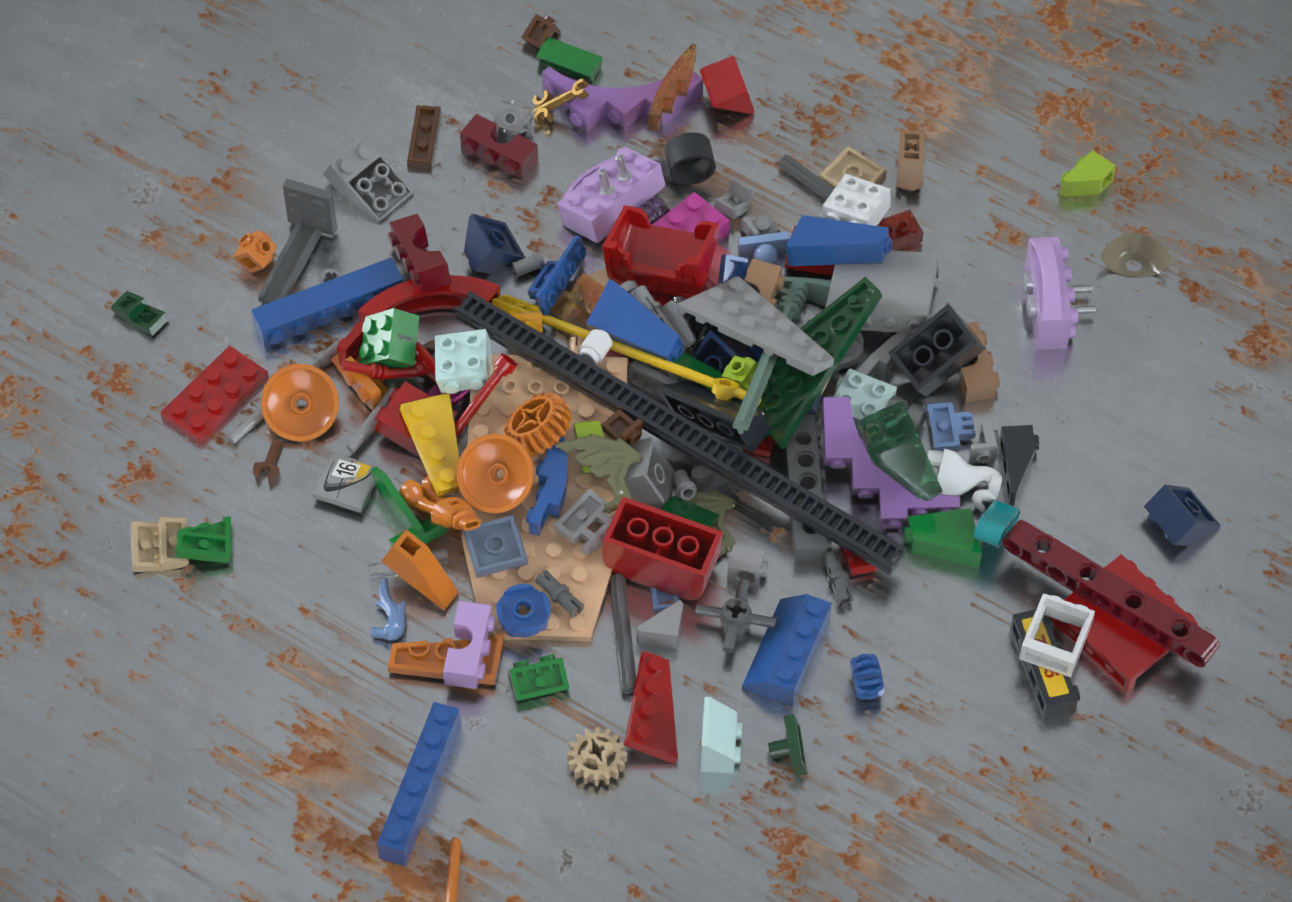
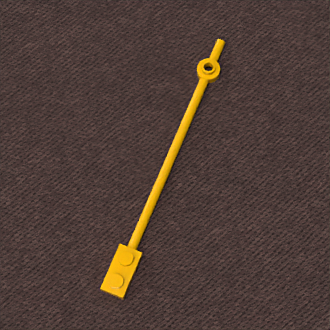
M507 294L492 299L493 305L508 314L509 311H514L515 313L540 311L539 306ZM542 315V324L576 337H582L584 340L591 332L550 315ZM611 339L612 347L610 350L712 388V393L720 400L729 401L734 397L743 400L747 390L739 388V384L733 380L712 378Z

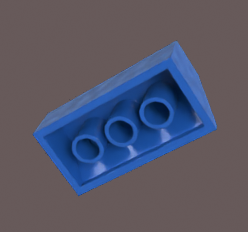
M808 594L780 599L772 616L777 618L775 629L767 628L743 682L742 689L793 706L830 621L832 602Z

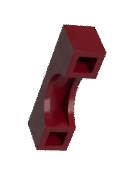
M418 214L389 222L391 232L388 233L389 242L392 247H395L399 260L402 259L406 272H410L414 285L418 284L421 291L425 293L452 284L448 263L440 251L424 250L429 244L425 225Z

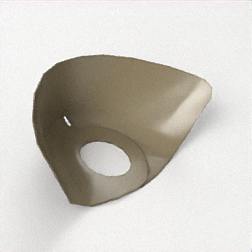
M1139 233L1121 235L1108 243L1101 252V259L1108 269L1116 274L1130 277H1151L1161 273L1172 263L1171 255L1158 241L1150 236ZM1130 259H1136L1141 262L1142 268L1138 271H1130L1126 267V262Z

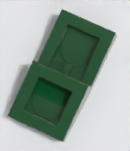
M126 291L110 307L123 320L151 336L169 320L166 312L149 306L144 297Z

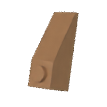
M900 131L897 187L909 191L916 188L921 189L924 166V133Z

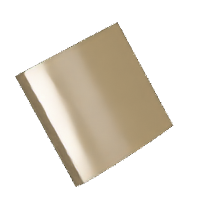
M160 517L159 522L132 521L130 526L132 572L163 571L188 566V559L175 557L177 531L187 527L186 518Z

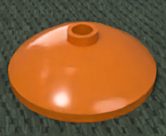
M292 364L281 368L269 378L262 392L261 410L268 426L279 436L291 441H309L323 435L333 425L339 410V395L331 378L319 368L308 364ZM300 399L306 401V406L303 409L297 407V402Z
M488 434L475 439L465 448L457 466V482L463 497L473 507L487 513H505L515 509L527 498L534 483V464L528 450L518 440L503 434ZM502 469L504 477L499 479L497 473Z

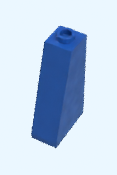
M806 215L801 216L786 244L788 266L882 263L886 254L890 253L892 249V239L889 238L887 227Z
M609 279L586 323L590 331L595 329L603 330L615 341L673 363L675 360H679L684 350V344L680 336L615 281Z

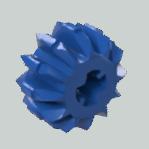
M861 654L853 657L850 661V668L857 697L861 700H870L882 696L884 684L878 657L875 654Z

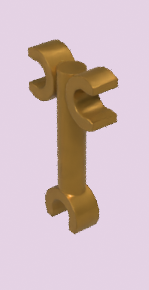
M579 79L574 83L571 90L555 98L547 90L544 91L543 99L535 95L533 103L537 107L533 118L534 122L539 127H542L544 118L549 122L553 121L554 115L550 112L551 110L577 97L581 100L586 99L589 93L584 88L588 87L589 84L584 79Z

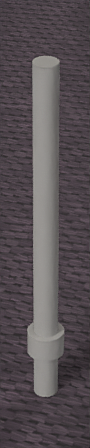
M336 340L325 351H320L313 357L314 361L309 365L319 369H324L329 365L331 358L338 353L337 345L339 340ZM261 407L227 436L230 443L234 445L264 419Z

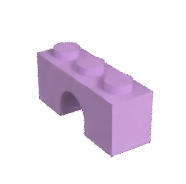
M465 601L458 602L454 620L455 637L467 639L471 643L463 649L448 648L443 669L444 685L477 689L479 679H484L486 664L482 662L484 655H489L491 640H488L489 632H494L496 616H492L491 605Z

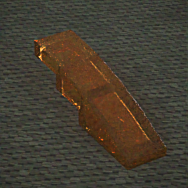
M691 44L665 75L655 94L648 114V130L658 131L662 114H673L677 96L687 97L696 63L697 44Z

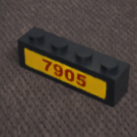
M1037 609L1012 615L1010 629L1019 653ZM1044 615L1034 640L1062 649L1060 640L1055 639L1053 634L1054 624L1052 618ZM1023 661L1043 719L1075 713L1077 702L1080 701V693L1078 687L1072 684L1071 677Z

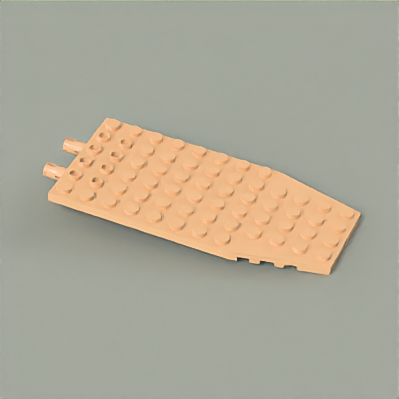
M571 337L569 339V350L578 354V349L584 342V339L578 337V346H576V337ZM492 354V373L495 371V361L499 355ZM507 355L518 366L511 375L508 374L506 377H502L470 420L467 446L475 439L484 435H505L504 428L507 426L506 421L511 418L510 413L515 412L518 409L517 406H521L525 400H530L533 395L539 396L542 392L545 394L552 392L554 395L557 394L559 397H562L572 412V421L569 423L571 427L565 431V441L575 439L574 423L600 421V424H602L614 412L522 357ZM604 357L601 363L597 365L627 383L628 358ZM471 389L470 403L480 390ZM603 432L605 438L611 439L607 434ZM577 450L567 452L568 485L560 516L558 518L549 515L540 536L529 533V523L526 522V517L530 507L534 508L538 501L536 500V494L539 488L538 475H536V468L540 460L544 461L547 455L545 451L542 455L537 453L536 456H531L535 470L534 483L529 495L518 507L505 513H487L469 504L481 523L514 515L528 559V565L476 578L462 530V544L475 603L491 605L492 616H496L494 632H489L488 637L504 633V640L591 642L600 614V608L613 572L602 560L603 544L597 550L594 549L589 555H586L580 549L586 543L583 538H580L574 545L554 529V524L588 489L592 490L607 503L614 500V493L607 484L609 476L597 478L592 473L582 474L581 465L575 461L579 453ZM502 469L497 473L499 479L504 477ZM616 511L611 514L606 512V514L611 517ZM596 522L589 530L595 533L602 525ZM544 570H548L561 584H566L569 587V592L585 605L580 614L575 612L577 614L576 617L572 618L561 605L553 603L550 600L551 596L535 583L540 573L544 576ZM529 584L534 589L540 592L543 591L547 595L551 614L548 626L544 631H540L538 634L530 637H511L500 626L496 613L498 600L500 601L504 592L514 585ZM520 606V611L517 613L527 615L531 609Z

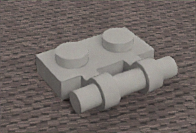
M588 489L554 524V529L574 545L580 538H583L586 543L580 549L584 554L589 555L594 549L597 550L603 544L602 540L614 514L609 517L604 507L607 502ZM596 522H599L602 526L595 533L589 530Z

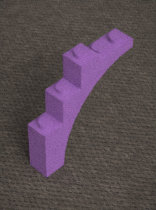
M684 66L668 77L641 86L609 88L589 85L584 88L589 93L586 99L581 100L577 97L563 104V106L570 109L571 122L586 132L607 116L614 124H618L623 129H626L645 113L650 120L664 126L703 95V79L689 67ZM551 67L546 68L542 72L543 89L547 90L554 97L571 90L576 82L563 76Z
M850 397L823 398L824 465H830L834 469L845 468L846 465H850L852 495H858V498L862 499L878 495L879 525H886V528L896 529L900 528L901 525H906L907 514L916 516L958 510L960 508V496L938 495L919 490L900 481L878 463L869 453L859 436L852 417Z

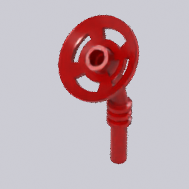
M419 342L416 343V362L411 368H387L385 365L381 366L375 363L367 365L343 360L341 363V370L369 375L371 379L378 380L380 378L381 381H384L385 379L416 378L425 375L437 384L435 360Z

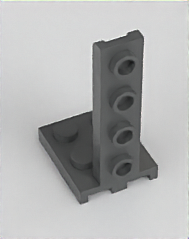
M285 180L283 192L288 223L295 224L296 226L259 292V302L268 304L289 296L321 234L335 235L338 228L333 192L294 180Z

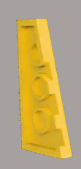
M446 393L401 404L400 412L437 497L460 491L457 482L459 453L450 394Z

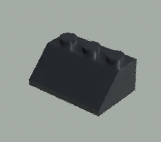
M947 304L888 353L915 389L927 397L984 351L986 347L950 304Z

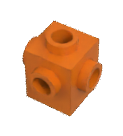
M261 230L246 233L239 240L240 246L233 258L249 273L264 269L272 262L274 258L273 253L278 246L271 240L269 235Z

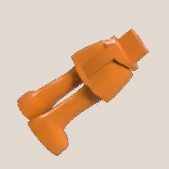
M428 476L425 477L421 485L417 481L409 479L400 488L399 493L409 508L431 514V522L436 525L469 531L478 528L481 524L472 507L459 497L446 498L443 495L437 497Z

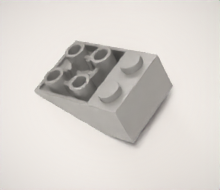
M366 136L334 161L323 173L341 195L377 222H380L414 193Z

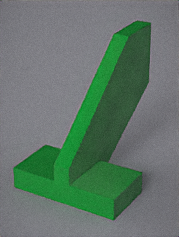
M377 466L370 470L381 498L405 530L407 529L424 544L448 532L446 527L432 523L431 516L419 522L387 474ZM403 532L389 539L391 547Z

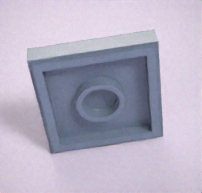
M514 515L481 523L478 528L465 531L462 529L476 578L528 565V559Z

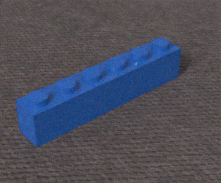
M391 257L251 309L253 325L264 347L278 344L292 336L304 334L308 330L325 326L343 317L351 316L376 295L403 283L404 279Z
M433 702L377 842L379 859L406 866L461 726L459 708Z

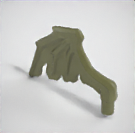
M590 433L589 437L555 444L556 448H560L565 453L572 450L583 451L577 454L575 458L577 463L582 467L590 466L589 472L595 474L597 478L609 476L607 484L614 493V500L604 505L607 513L611 514L617 510L622 496L633 500L624 479L630 465L640 462L641 454L621 438L612 440Z
M710 489L708 492L696 491L695 496L686 501L719 514L717 522L711 528L723 532L720 557L724 553H728L733 545L736 544L735 539L724 526L727 511L735 508V499L714 489Z

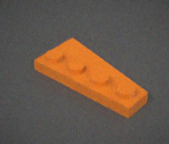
M504 633L488 637V640H491L490 652L488 656L484 655L482 663L486 664L484 679H479L478 681L480 684L496 685ZM453 638L442 639V642L429 643L427 640L392 644L388 662V673L444 679L443 669L448 648L463 649L471 642L467 639L453 641Z

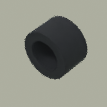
M696 132L683 133L672 138L665 146L669 174L674 182L682 185H694L706 181L714 174L716 164L711 142L704 134Z

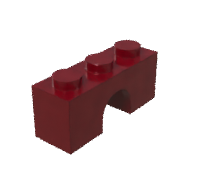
M475 114L460 132L461 149L470 155L483 159L490 165L503 169L509 175H515L523 179L538 160V144L518 134L508 143L495 142L497 140V124Z

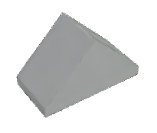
M681 600L636 627V641L640 645L677 650L683 619V603Z

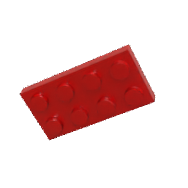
M229 345L160 412L161 417L201 444L269 377L268 371Z

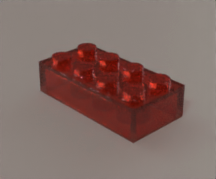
M910 209L883 218L877 225L888 228L889 238L892 239L891 251H897L923 242L924 232Z

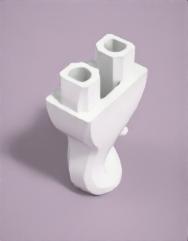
M944 449L943 452L938 450L928 451L925 465L938 468L936 476L923 473L919 485L920 489L938 495L962 496L976 485L984 482L987 485V489L977 490L973 494L972 501L975 507L980 512H984L985 506L982 504V501L993 503L997 500L1002 483V475L998 471L987 466H971L958 453L948 449Z

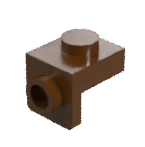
M621 409L617 410L601 424L602 431L612 440L621 438L627 444L631 443L633 445L642 436L643 421L637 419L634 422Z

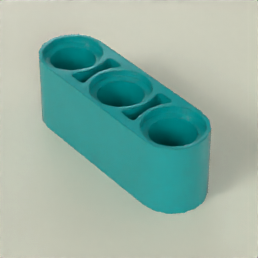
M995 500L980 517L973 538L999 548L1002 544V539L1017 522L1020 509Z

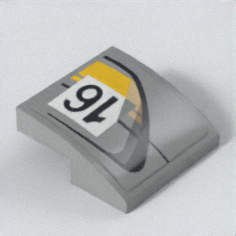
M334 453L314 488L312 498L361 513L371 499V491L376 485L370 472L376 466Z

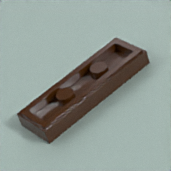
M416 106L407 167L432 169L441 107Z

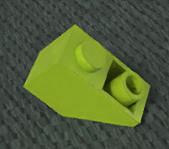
M1092 150L1086 157L1082 156L1071 171H1066L1060 179V195L1063 197L1099 195L1113 181L1116 165Z

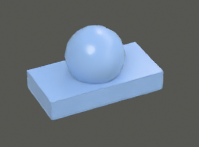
M788 232L738 238V257L754 258L774 264L778 255L787 254Z

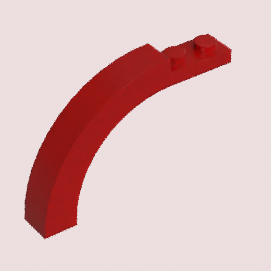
M450 275L452 284L425 293L421 291L418 284L414 285L412 280L395 285L376 295L358 310L360 322H357L352 331L345 338H342L337 345L339 364L350 356L355 360L360 355L359 352L363 340L362 326L366 316L393 308L412 314L434 309H455L457 305L460 306L465 301L469 291L492 304V299L500 297V285L475 277Z

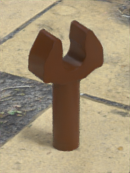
M273 439L265 461L254 463L253 472L256 482H259L264 472H269V485L279 479L280 469L275 466V462L282 446L281 440Z

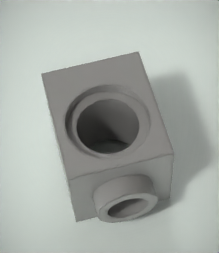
M733 545L728 564L727 581L739 583L740 579H745L749 581V585L759 587L760 578L766 577L768 562L764 561L765 550Z

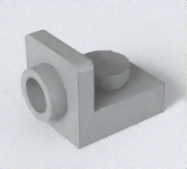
M766 213L753 221H750L747 217L741 219V237L780 232L779 228Z

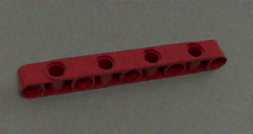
M1018 520L1002 539L1003 547L1014 556L1194 666L1205 667L1220 647L1218 639L1208 631L1024 520ZM1175 634H1181L1183 637L1176 636Z

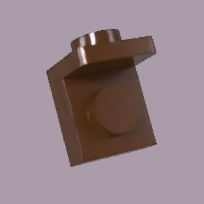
M535 14L521 39L540 50L542 44L549 37H552L554 33L559 35L561 30L556 26L557 21L550 16L545 15L541 17Z

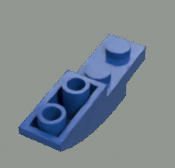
M561 437L558 441L563 442L565 439ZM555 444L552 445L551 450H545L547 455L544 461H539L536 468V475H538L539 488L536 494V500L538 501L534 508L530 507L526 517V522L529 523V533L540 536L549 515L559 518L567 493V452L565 453L560 448H556Z

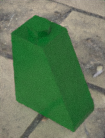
M971 508L908 517L907 527L903 528L905 543H910L912 553L972 567L980 566L982 550L979 540L973 538L976 527Z

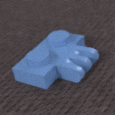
M953 402L927 404V418L933 450L942 452L944 449L960 451L959 440L976 437L974 422L971 421L973 419L971 412L954 413Z

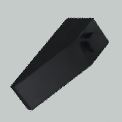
M1033 425L1001 426L999 444L1008 504L1014 506L1033 463L1035 450H1039V437L1034 435Z

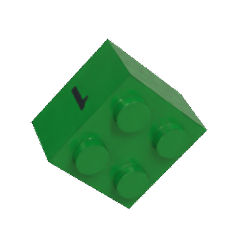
M393 308L366 316L362 326L363 340L359 352L361 357L360 363L367 365L375 363L376 365H385L387 368L414 366L419 315Z

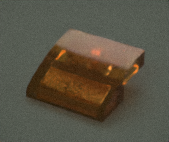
M583 272L569 292L563 291L550 311L564 321L590 331L586 323L605 287Z

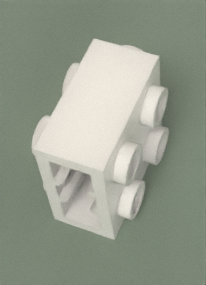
M845 174L823 204V218L877 226L890 208V189Z

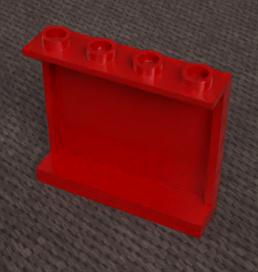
M1122 554L1104 567L1186 617L1194 624L1199 625L1192 614L1185 612L1179 607L1172 596L1166 595L1158 588L1152 578L1146 577L1133 561L1127 560ZM1074 592L1064 599V601L1075 605H1084L1088 609L1095 611L1092 626L1082 652L1126 693L1134 688L1136 679L1170 652ZM1052 618L1054 626L1075 645L1082 628ZM1175 634L1176 636L1183 637L1181 634Z

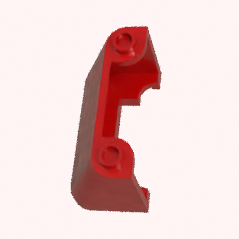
M624 205L602 246L607 276L619 285L632 280L636 282L638 287L646 286L649 291L684 298L698 295L703 292L720 234L719 223L700 221L696 224L693 233L652 225L649 223L648 215L643 209Z

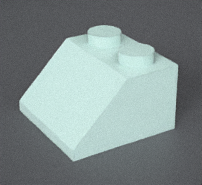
M705 697L701 772L734 774V763L740 764L741 747H735L736 739H741L742 723L737 722V712L711 697Z

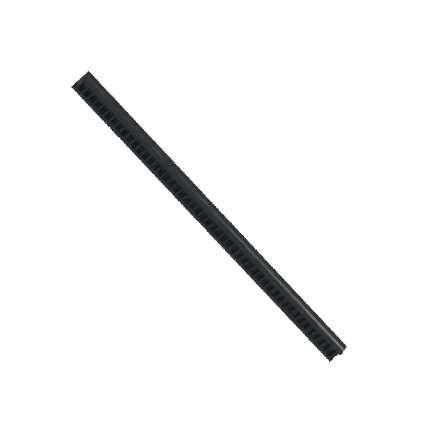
M469 291L465 301L460 306H456L455 318L474 330L486 329L491 340L614 413L621 409L634 422L637 419L642 420L643 430L889 576L903 559L906 547L473 292Z

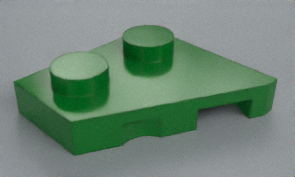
M223 517L221 522L214 524L204 522L196 527L179 529L176 535L175 557L229 563L231 517Z

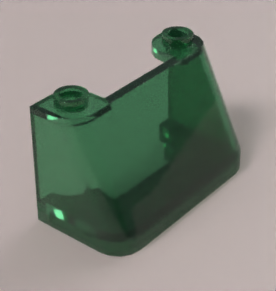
M903 400L867 415L857 422V428L871 462L918 499L929 501L943 492Z

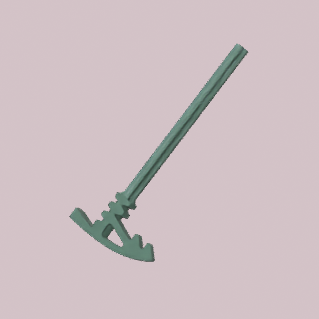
M785 277L782 290H777L774 298L777 299L776 309L791 322L796 323L806 300L826 307L831 281ZM764 351L733 424V428L738 429L739 434H743L744 430L748 431L778 358L776 354L770 356L765 354Z

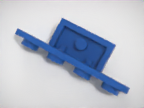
M579 235L574 236L558 261L546 262L527 291L530 299L537 300L542 315L549 313L586 257V247L583 245Z

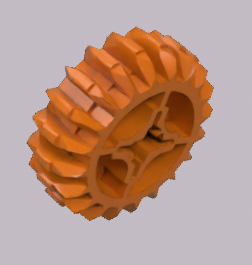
M542 392L539 396L533 395L530 400H525L521 406H517L518 409L515 412L510 413L511 418L506 421L507 426L504 428L505 435L518 440L532 457L536 456L537 453L542 455L546 449L551 450L552 445L559 443L558 440L566 435L565 431L571 427L569 423L572 421V412L562 397H559L557 394L554 395L552 392L547 394Z

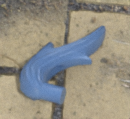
M383 578L379 588L380 601L375 603V606L382 608L387 613L388 621L384 628L372 627L371 637L394 641L399 639L405 630L406 603L402 601L400 604H397L392 600L389 594L388 580Z

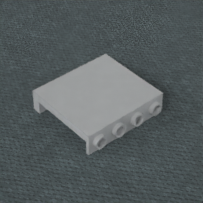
M891 251L886 254L882 263L835 265L826 307L866 277L880 290L882 298L861 330L913 333L929 317L935 279L939 277V253Z

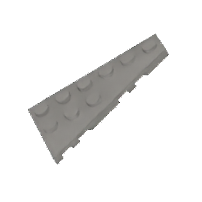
M739 276L677 304L678 313L683 315L689 313L696 317L697 322L702 324L708 322L717 326L719 332L751 347L755 344L763 348L765 354L770 356L776 354L786 359L787 364L812 376L833 366L834 358Z

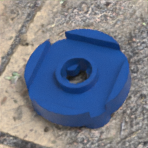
M514 585L508 588L500 598V601L498 600L496 613L498 622L507 635L511 637H530L536 635L540 631H544L548 626L551 614L549 599L543 591L540 592L534 589L532 585ZM520 606L531 609L527 615L517 613L520 611Z

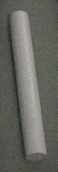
M389 388L347 444L346 448L354 453L378 422L375 420V417L382 406L386 408L390 403L388 399L394 388Z

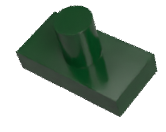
M795 714L784 716L787 739L768 743L770 756L774 759L790 755L791 766L797 777L807 775L800 724Z

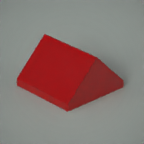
M734 56L700 69V74L713 107L748 114L755 112Z

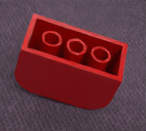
M622 496L603 539L602 560L608 568L612 569V572L615 574L620 573L625 579L650 588H656L661 592L675 595L682 599L695 600L702 596L722 548L723 532Z

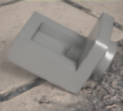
M735 179L731 182L728 193L716 199L713 207L725 217L735 219L749 210L755 190Z
M992 420L981 421L979 433L981 443L970 446V463H987L995 460L997 445L1000 443L998 430L993 429Z

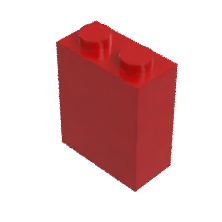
M406 381L400 389L395 387L388 399L390 403L386 408L382 406L375 417V420L378 421L375 431L420 457L400 412L401 404L431 396ZM452 409L455 424L458 412Z

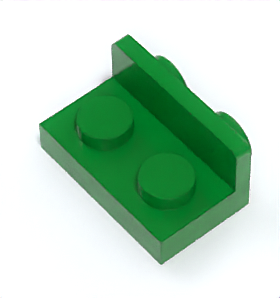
M555 654L539 657V663L529 665V660L513 663V668L508 670V675L511 678L516 702L569 690L570 687L563 657L556 658Z

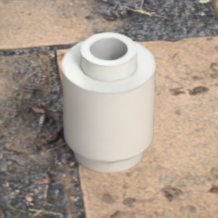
M592 330L579 347L578 355L595 365L600 364L612 347V340L609 334L603 330Z

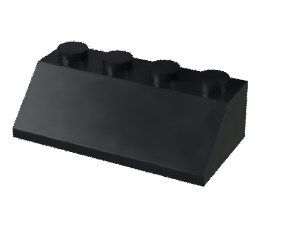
M680 381L661 385L658 388V391L671 410L715 436L754 453L771 430L766 421V415L761 410L756 409L748 431L744 430L743 434H739L738 429L733 428V424L742 402L738 400H720L716 398L715 394L698 383L694 385L687 381Z

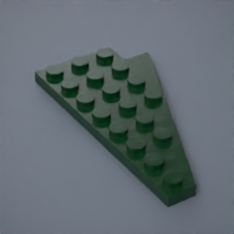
M866 277L799 328L834 358L832 367L812 376L787 364L785 358L778 356L762 394L761 402L757 407L766 415V421L771 427L763 441L770 436L781 449L786 447L879 303L882 294ZM735 397L731 398V401L738 400L740 402H743V400Z

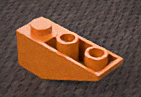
M407 529L381 561L443 611L446 610L459 593L428 546Z

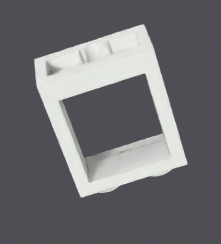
M1043 593L1022 644L1019 659L1071 677L1092 626L1095 611L1088 609L1084 605H1075L1064 601L1058 596H1050ZM1044 615L1082 628L1072 653L1034 640Z

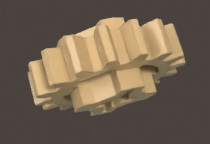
M596 727L595 733H591L587 728L585 729V736L576 734V742L569 743L570 751L567 752L569 770H575L574 777L576 779L583 776L584 784L594 780V785L598 786L599 780H603L607 785L609 784V777L612 776L618 779L619 771L625 770L627 752H625L624 742L619 743L620 736L618 734L611 737L610 729L600 733V728Z

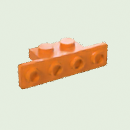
M338 354L331 358V363L341 373L345 382L352 386L361 401L366 403L373 411L389 389L380 379H371L369 375L341 370ZM350 356L345 360L360 363L361 357L358 356L354 360Z

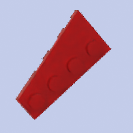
M644 651L639 660L624 746L674 764L678 760L670 663L666 658Z

